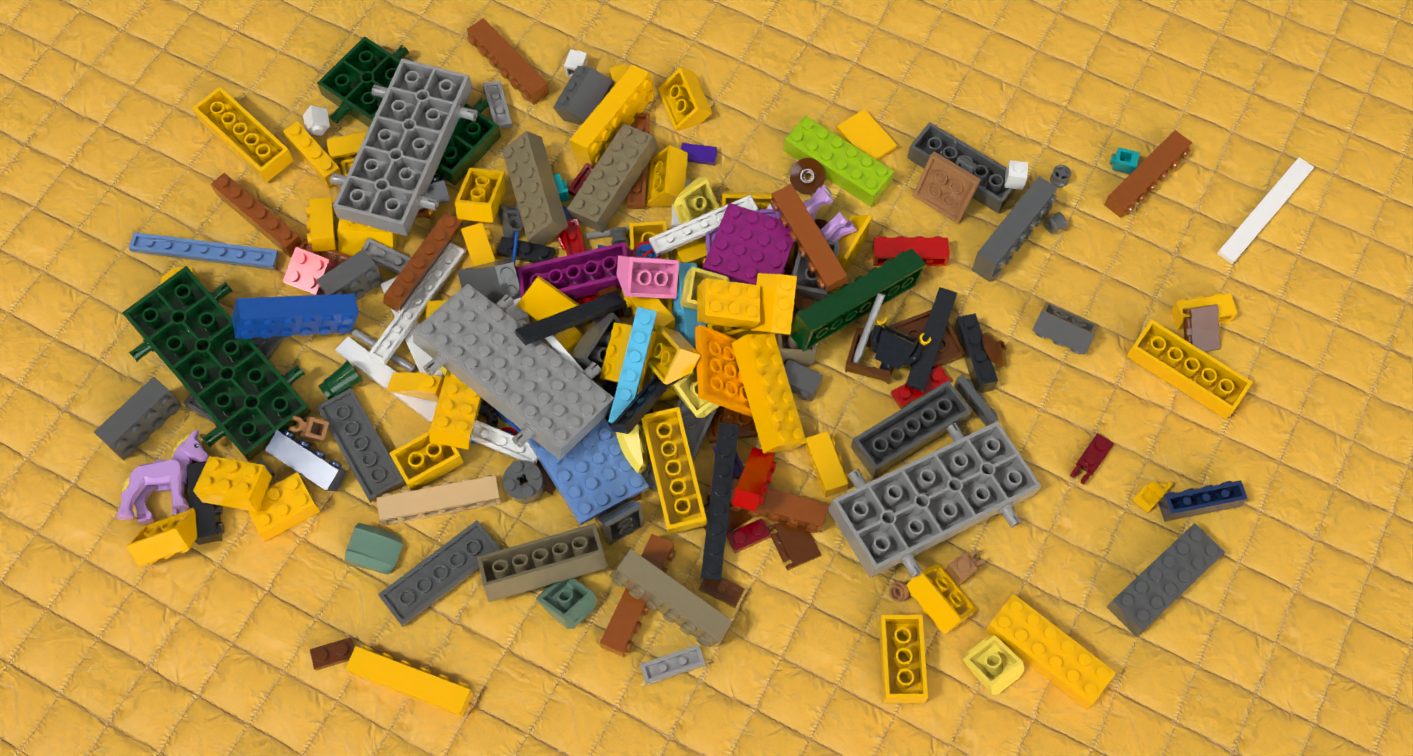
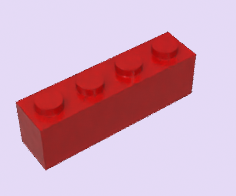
M880 236L874 238L872 245L873 266H882L886 260H892L900 252H906L911 248L921 257L926 266H947L949 260L948 238H942L941 236L924 238L922 236L906 238L904 236L887 238Z
M752 448L736 486L732 505L754 512L758 504L762 505L777 462L774 461L775 453H763L762 449Z

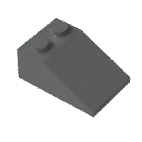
M512 257L457 270L461 288L469 284L492 303H497L506 294L513 300L521 297Z
M633 500L624 502L613 511H607L599 516L597 519L598 527L609 545L644 526L642 505L639 502Z

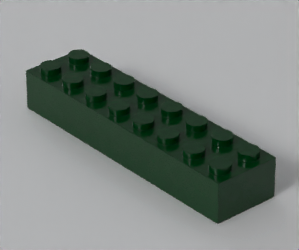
M912 248L906 252H900L896 258L888 259L882 266L872 268L868 274L858 276L854 282L844 284L837 292H830L823 300H817L809 308L799 310L795 315L796 318L792 324L790 337L803 352L870 313L878 293L885 295L883 305L916 286L926 263Z

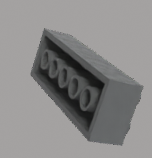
M931 122L927 124L909 148L907 158L924 169L930 155L934 151L953 163H956L960 155L975 163L976 167L972 174L980 178L981 181L972 198L997 213L1000 212L1016 191V189L1004 188L1006 167Z
M1039 176L977 252L972 271L989 282L994 277L997 278L1003 270V265H1008L1013 258L1012 254L1014 251L1018 252L1023 245V240L1031 236L1034 226L1038 227L1043 220L1042 216L1050 212L1053 207L1052 204L1057 198L1055 193L1058 187Z
M948 380L853 438L851 448L874 478L947 433L946 428L951 424L957 423L960 425L968 420L972 410Z
M1194 523L1106 607L1137 637L1216 562L1225 551Z

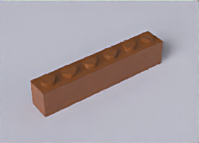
M484 18L467 29L469 43L472 46L475 45L479 53L483 57L486 56L494 68L497 67L502 77L507 78L515 90L518 89L526 101L529 100L534 105L550 94L548 83Z
M1174 130L1107 197L1104 206L1120 218L1126 213L1129 215L1134 210L1135 204L1137 202L1141 203L1147 196L1146 193L1148 191L1152 192L1158 185L1157 182L1159 180L1163 181L1169 174L1168 171L1170 169L1174 170L1180 163L1179 160L1181 158L1185 159L1191 152L1189 148L1192 142Z
M223 173L211 183L219 198L292 258L295 248H299L302 243L300 236L226 173Z
M789 184L772 193L770 204L775 212L778 211L781 217L779 219L783 227H788L790 231L788 234L792 242L798 244V251L801 257L807 259V266L810 272L816 274V281L821 289L824 288L826 293H829L846 284L848 278L846 272L793 185Z
M448 212L444 213L385 292L383 304L396 312L401 310L449 243L459 233L461 220Z
M733 478L730 510L739 512L741 509L748 511V514L754 517H759L760 515L767 517L772 522L786 521V524L790 527L797 528L798 525L803 526L811 533L822 532L829 504L768 488L762 505L758 504L754 512L732 505L735 489L739 482L738 479ZM712 479L707 492V501L709 502L711 495Z
M651 534L641 556L664 573H667L668 568L665 567L668 561L672 562L676 553L674 543ZM625 588L600 641L601 648L621 657H624L626 652H630L634 643L631 640L634 634L639 633L642 626L640 621L643 615L647 616L650 610L644 600L631 596L629 594L630 590Z

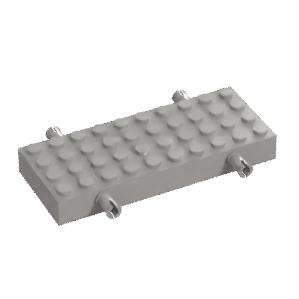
M401 59L389 87L385 88L374 85V88H372V96L381 97L383 100L347 176L333 172L330 177V183L342 186L333 204L337 218L408 236L419 208L423 207L436 211V207L439 206L438 199L425 197L458 120L464 118L475 121L478 111L464 107L472 90L469 75Z
M466 284L413 330V343L433 358L423 366L425 372L433 376L443 366L521 429L512 438L513 443L517 447L521 448L532 438L558 460H561L612 409L614 397L592 381L601 372V368L599 365L594 368L596 363L592 362L587 369L581 372L541 340L525 346L515 335V329L523 326L504 312L514 304L513 299L506 294L494 304L471 285Z
M998 421L967 436H964L957 423L951 424L946 428V431L954 440L953 443L869 483L865 481L859 469L848 474L856 489L833 499L828 510L869 578L899 563L904 564L911 578H915V575L917 577L923 571L913 556L998 513H1002L1010 528L1022 522L1012 506L1034 496L1041 485Z

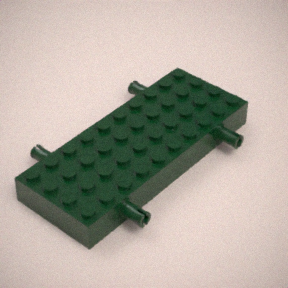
M364 36L317 82L322 96L339 106L330 115L331 120L339 124L347 114H350L370 127L383 100L381 97L372 96V88H374V85L385 88L389 87L401 59L409 54L407 48L400 45L391 54ZM480 98L473 107L465 104V108L478 111L475 121L464 118L458 120L435 172L440 176L443 175V178L454 186L467 174L469 168H472L501 138L499 125L481 114L489 106L488 102L485 99L483 100V98Z
M185 266L122 312L143 338V343L129 353L138 362L149 352H155L216 423V428L202 437L207 445L211 447L222 437H228L243 456L250 461L268 446L277 430H289V427L297 424V421L292 420V416L303 419L311 413L309 406L291 385L301 376L305 375V373L296 365L285 375H281L250 339L235 338L232 318L219 304L222 298L233 292L226 282H223L212 292L208 291L191 270Z

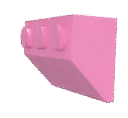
M618 256L617 277L624 296L676 299L679 260Z

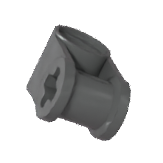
M500 204L498 214L505 237L514 239L515 232L518 231L520 234L523 228L518 205L505 206Z

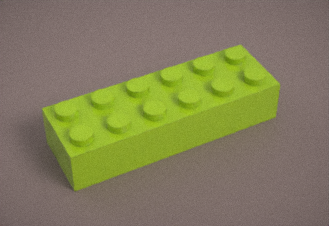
M806 115L784 140V152L797 160L803 158L817 160L824 167L826 179L870 207L873 206L892 183L894 174L892 169Z

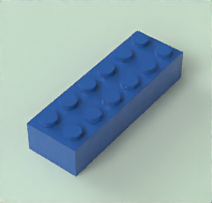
M355 294L237 298L232 315L235 338L250 339L252 337L270 338L272 336L289 337L291 335L309 336L311 334L328 335L330 333L347 334L352 331L359 312Z

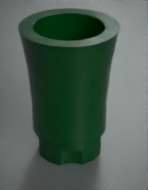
M346 360L340 368L324 379V382L318 385V387L329 400L363 382V380L350 362Z

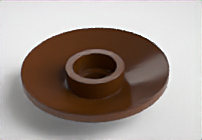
M813 158L800 159L791 168L790 182L794 189L802 194L815 193L825 182L824 167ZM808 173H811L812 178L810 180L806 179V175Z
M990 332L984 333L982 343L986 354L996 366H1005L1006 346L1004 342L998 340Z

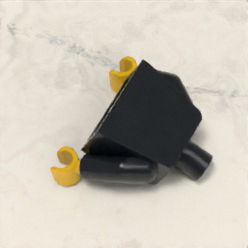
M878 314L875 321L877 325H874L870 340L872 351L876 354L875 359L881 362L879 368L891 371L892 367L901 369L902 366H908L918 360L925 349L924 345L931 341V337L928 338L927 342L922 340V336L925 333H922L918 339L885 325L887 323L886 316L883 322H879Z

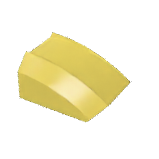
M697 178L676 198L673 208L681 224L720 208L707 178Z
M692 266L687 271L684 279L680 301L681 307L697 310V286L705 278L730 281L729 277Z
M697 365L692 373L671 384L677 395L697 418H705L720 406L698 398Z
M637 424L629 434L616 432L621 450L630 465L637 473L643 474L647 469L649 459L644 429Z
M991 635L981 640L969 649L962 658L972 673L992 695L1000 694L1001 691L1018 680L1024 672L1023 661L996 635Z

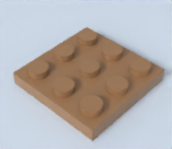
M934 151L929 157L912 196L954 222L959 223L981 179Z

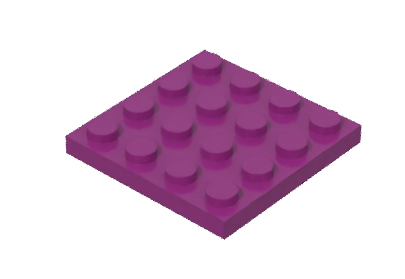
M728 203L704 262L703 270L727 276L729 279L740 283L756 285L758 273L782 274L794 245L788 234L790 231L787 226L783 227L780 219Z

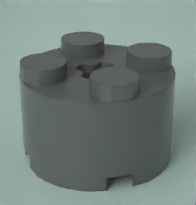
M514 461L504 472L503 487L508 495L518 503L529 504L538 500L545 491V478L538 466L530 461ZM527 479L528 483H523L522 485L521 481Z

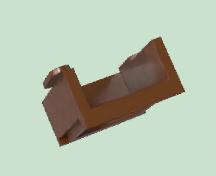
M857 328L846 361L845 372L882 380L890 384L894 367L891 368V371L851 362L864 330L863 328ZM872 331L866 344V347L872 348L870 340Z

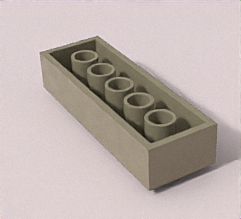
M623 123L568 206L567 211L572 220L578 219V223L601 233L605 230L658 149L653 135Z
M525 131L503 149L502 152L527 241L545 245L566 229L568 224L541 136Z
M595 523L477 557L488 602L608 568Z
M632 549L621 558L610 574V577L613 578V583L630 590L629 594L631 596L644 600L648 608L653 611L658 610L663 614V618L670 623L675 622L680 626V630L683 633L693 635L697 638L696 641L704 647H712L719 643L733 622Z

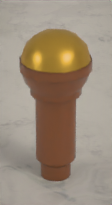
M424 208L418 211L416 218L424 217L431 219L435 216V211Z

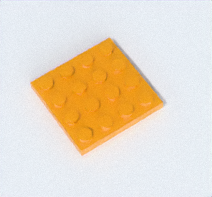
M703 325L696 326V351L700 354L697 361L698 398L753 418L732 347V343L737 339Z

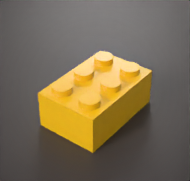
M469 168L455 200L457 219L493 223L507 189L505 171Z
M705 278L697 286V322L745 329L754 328L760 323V286Z
M429 431L389 453L408 488L412 490H418L464 464L456 447L429 442Z
M209 456L193 491L203 503L257 512L272 476L266 467L261 464Z
M298 472L267 488L257 512L247 510L259 534L265 541L276 537L320 512Z

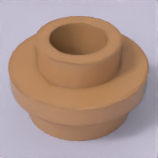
M896 581L889 588V595L894 601L902 602L908 598L909 591L903 582Z

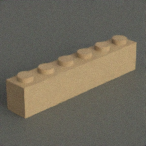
M490 474L483 475L478 479L466 478L457 483L445 482L441 486H424L419 490L407 489L402 491V493H386L382 497H377L379 520L383 526L502 504L497 477Z

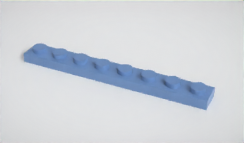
M136 232L133 233L129 245V250L136 253L275 270L279 256L278 250Z

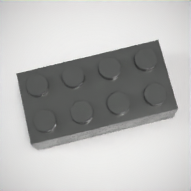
M153 376L97 428L94 433L124 461L134 453L138 446L146 442L156 429L161 428L171 415L176 414L182 405L171 391Z

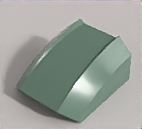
M358 523L354 527L346 549L345 561L348 565L389 574L397 563L403 546L402 538L388 531Z
M574 578L551 584L536 598L540 605L567 629H575L584 618L593 613L597 604L594 592Z

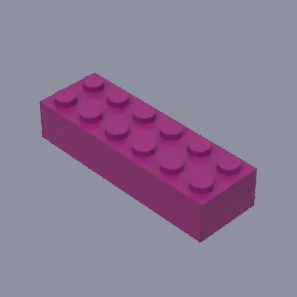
M626 242L518 267L521 297L538 275L571 299L598 294V291L613 285L620 289L621 285L617 277L618 256H632V251Z

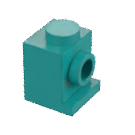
M1118 147L1116 153H1112L1109 164L1113 165L1112 170L1130 175L1137 168L1140 152Z
M553 174L561 202L569 201V192L565 180H561L560 174Z

